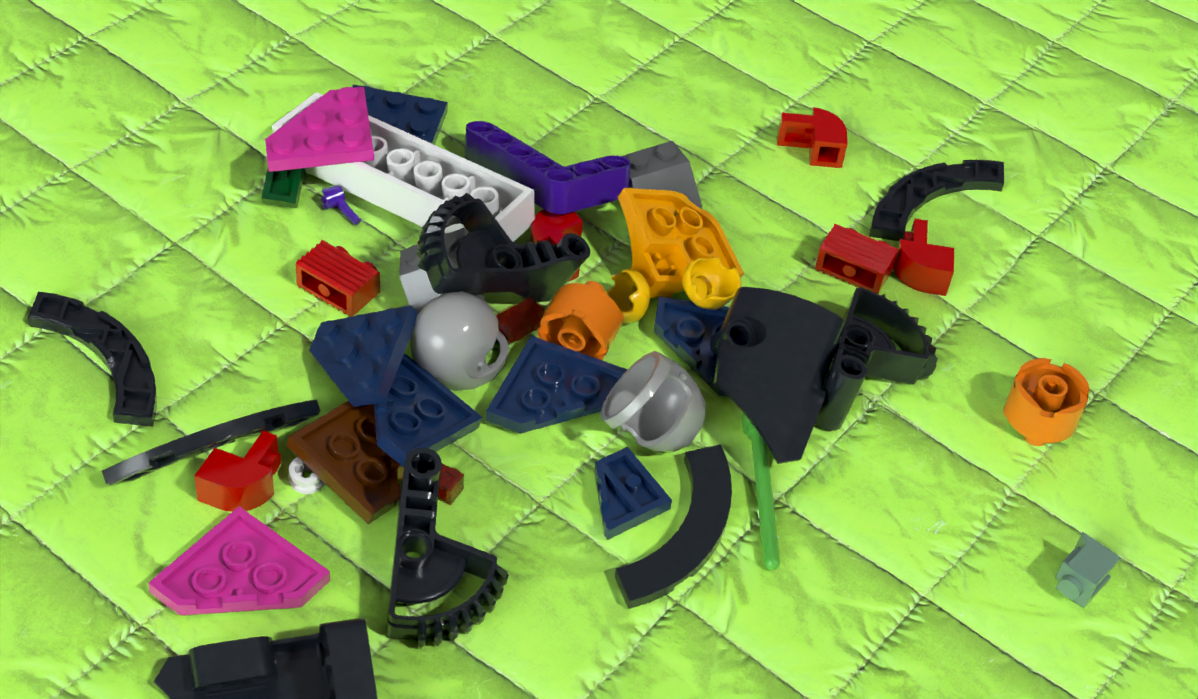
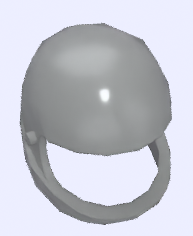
M463 291L444 293L428 301L417 315L415 327L410 337L413 360L445 387L453 391L475 389L492 381L504 369L508 358V342L501 331L498 330V319L486 301ZM495 341H497L500 345V354L496 362L487 365L486 355L493 348Z
M653 351L636 361L621 376L605 399L600 414L602 420L610 428L621 426L623 431L626 432L628 430L634 436L637 444L653 451L676 452L689 446L703 427L706 402L694 379L679 364L663 354Z

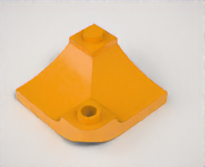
M624 188L617 196L630 236L632 266L630 269L640 272L645 277L650 287V298H659V296L670 298L672 294L684 291L682 278L685 269L689 263L697 258L719 257L721 264L725 268L735 267L739 272L740 278L744 275L718 221L709 212L693 204L684 194L669 190Z

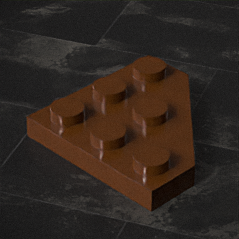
M348 400L289 436L286 446L367 524H370L397 505L400 498V484H398V468L400 464L377 446L374 404L354 407Z

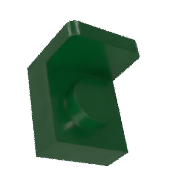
M305 168L269 172L267 169L261 197L262 202L297 208L302 184H306L307 181Z

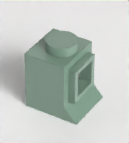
M1082 531L1075 549L1062 562L1055 577L1059 580L1056 589L1065 597L1085 608L1110 580L1111 576L1108 573L1119 562L1121 557Z

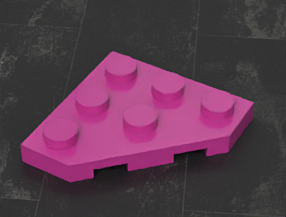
M344 87L329 90L267 137L265 142L269 172L374 160L364 87Z
M239 506L148 582L149 592L178 615L299 608L304 606L330 582V571Z

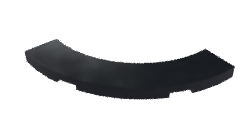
M963 160L962 164L947 165L943 162L910 173L891 186L886 196L878 203L871 222L869 237L893 241L903 239L906 225L912 215L924 204L942 195L966 190L1001 192L1004 185V162Z
M38 291L28 316L30 327L46 329L71 337L88 347L103 361L110 371L116 386V403L113 411L114 423L153 427L157 410L155 378L150 360L136 337L121 322L104 311L97 312L84 306L82 301L74 298Z
M316 399L257 412L165 443L102 470V474L106 484L109 485L135 481L145 475L177 463L199 451L203 453L233 443L237 438L260 435L263 430L272 432L292 428L319 415L321 410Z
M721 444L685 452L684 462L689 473L692 496L689 511L678 531L666 544L649 556L632 564L616 568L615 579L628 609L650 603L674 591L675 586L682 583L689 576L693 577L697 574L718 547L726 528L732 497L731 474Z

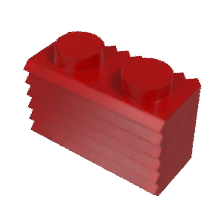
M834 223L833 228L820 246L815 269L817 272L822 271L823 274L828 273L830 277L834 276L836 279H841L842 282L847 281L849 285L854 284L855 287L860 286L879 294L894 268L899 249L890 246L885 241H877L858 233L852 228H845Z
M321 240L319 244H316L315 248H311L310 252L307 251L305 256L302 255L301 259L297 260L296 283L299 288L308 291L310 295L314 294L316 298L319 297L321 301L331 304L333 308L336 307L338 311L341 310L344 314L352 317L380 293V272L372 263L367 261L361 262L352 257L342 246H333Z

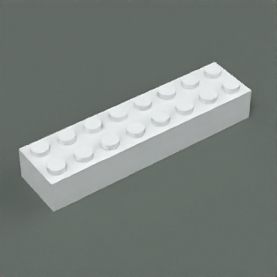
M316 92L272 125L273 133L323 95ZM369 115L374 160L305 168L307 173L332 185L340 186L343 190L421 227L426 223L432 212L436 211L446 200L449 201L455 195L461 197L465 193L470 194L474 199L479 198L484 202L513 242L535 220L533 189ZM460 223L445 228V233H451L465 227Z

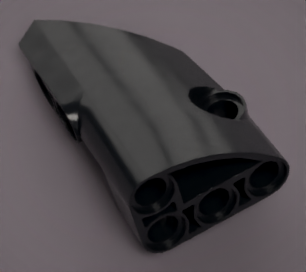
M741 287L737 289L721 329L711 338V351L717 358L714 385L723 391L747 416L767 444L777 464L799 461L803 456L825 399L826 391L821 388L846 324L839 315L795 295L764 288Z
M364 617L320 624L319 632L312 635L273 640L268 636H260L197 646L188 651L189 654L169 657L153 681L170 699H378Z

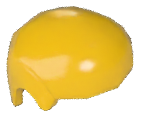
M719 257L697 258L689 263L682 278L683 289L689 299L695 305L708 310L719 309L732 301L737 289L742 284L738 270L735 267L725 268L721 264Z
M624 269L619 274L611 276L615 284L611 289L606 290L605 294L616 303L619 310L623 313L624 321L622 324H631L639 321L646 313L650 302V287L640 272Z

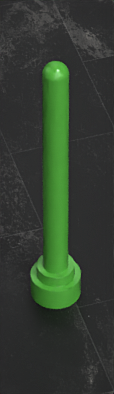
M743 413V433L752 441L764 565L769 570H775L780 565L768 447L757 429Z

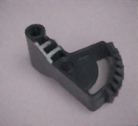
M465 193L461 197L455 195L449 201L446 200L436 211L432 212L422 227L423 230L417 242L419 247L416 253L420 258L418 267L427 272L432 289L438 294L461 291L466 293L513 292L531 301H549L553 299L556 292L569 281L590 256V247L581 236L573 233L565 234L557 244H550L547 240L533 244V242L516 244L511 241L484 202L479 198L474 199L470 194ZM460 223L469 233L458 244L456 250L458 268H453L446 252L445 228Z
M859 287L856 288L843 316L846 327L821 388L826 391V395L815 424L824 430L836 431L842 427L866 376L915 384L917 380L928 379L936 368L938 360L935 356L936 348L931 345L933 338L926 335L927 328L918 325L919 318L909 316V309L900 308L898 301L888 300L886 294L879 295ZM893 341L901 348L902 351L896 350Z
M426 447L412 450L407 455L404 464L386 633L389 637L416 640L420 649L425 646L427 638H431L434 644L438 646L442 643L443 634L454 641L458 637L459 629L468 634L472 630L473 622L480 625L484 621L486 613H491L495 608L496 601L502 597L503 587L507 584L509 576L508 571L496 564L497 557L495 555L437 533L435 526L442 461L438 453ZM414 552L421 557L412 558L407 556L406 553ZM464 572L485 579L483 585L470 599L449 611L419 617L395 614V602L408 604L427 603L448 594L458 584Z

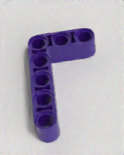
M473 121L466 124L465 159L533 189L534 203L550 213L565 214L616 201L624 188H629L631 162L625 157L611 155L562 166L492 123Z

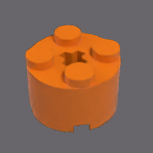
M587 281L585 284H567L556 292L542 316L538 337L603 360L621 328L624 315L616 303L605 294L601 284L595 281Z
M1038 358L1030 360L1020 367L1007 397L1003 413L1011 426L1025 436V440L1029 444L1043 446L1045 443L1061 442L1071 437L1076 431L1088 402L1089 385L1085 377L1071 365L1063 363V366L1060 367L1050 364L1052 359Z

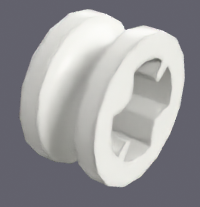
M297 457L291 462L289 466V481L293 490L301 494H313L323 487L324 482L300 458ZM304 471L312 472L310 478L302 477Z

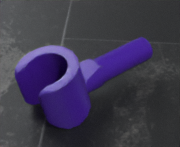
M340 186L322 189L324 196L321 198L325 209L338 207L354 225H358L361 222L358 215L345 201V195Z

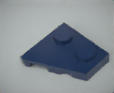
M628 447L595 462V480L603 531L607 540L670 510L672 499Z

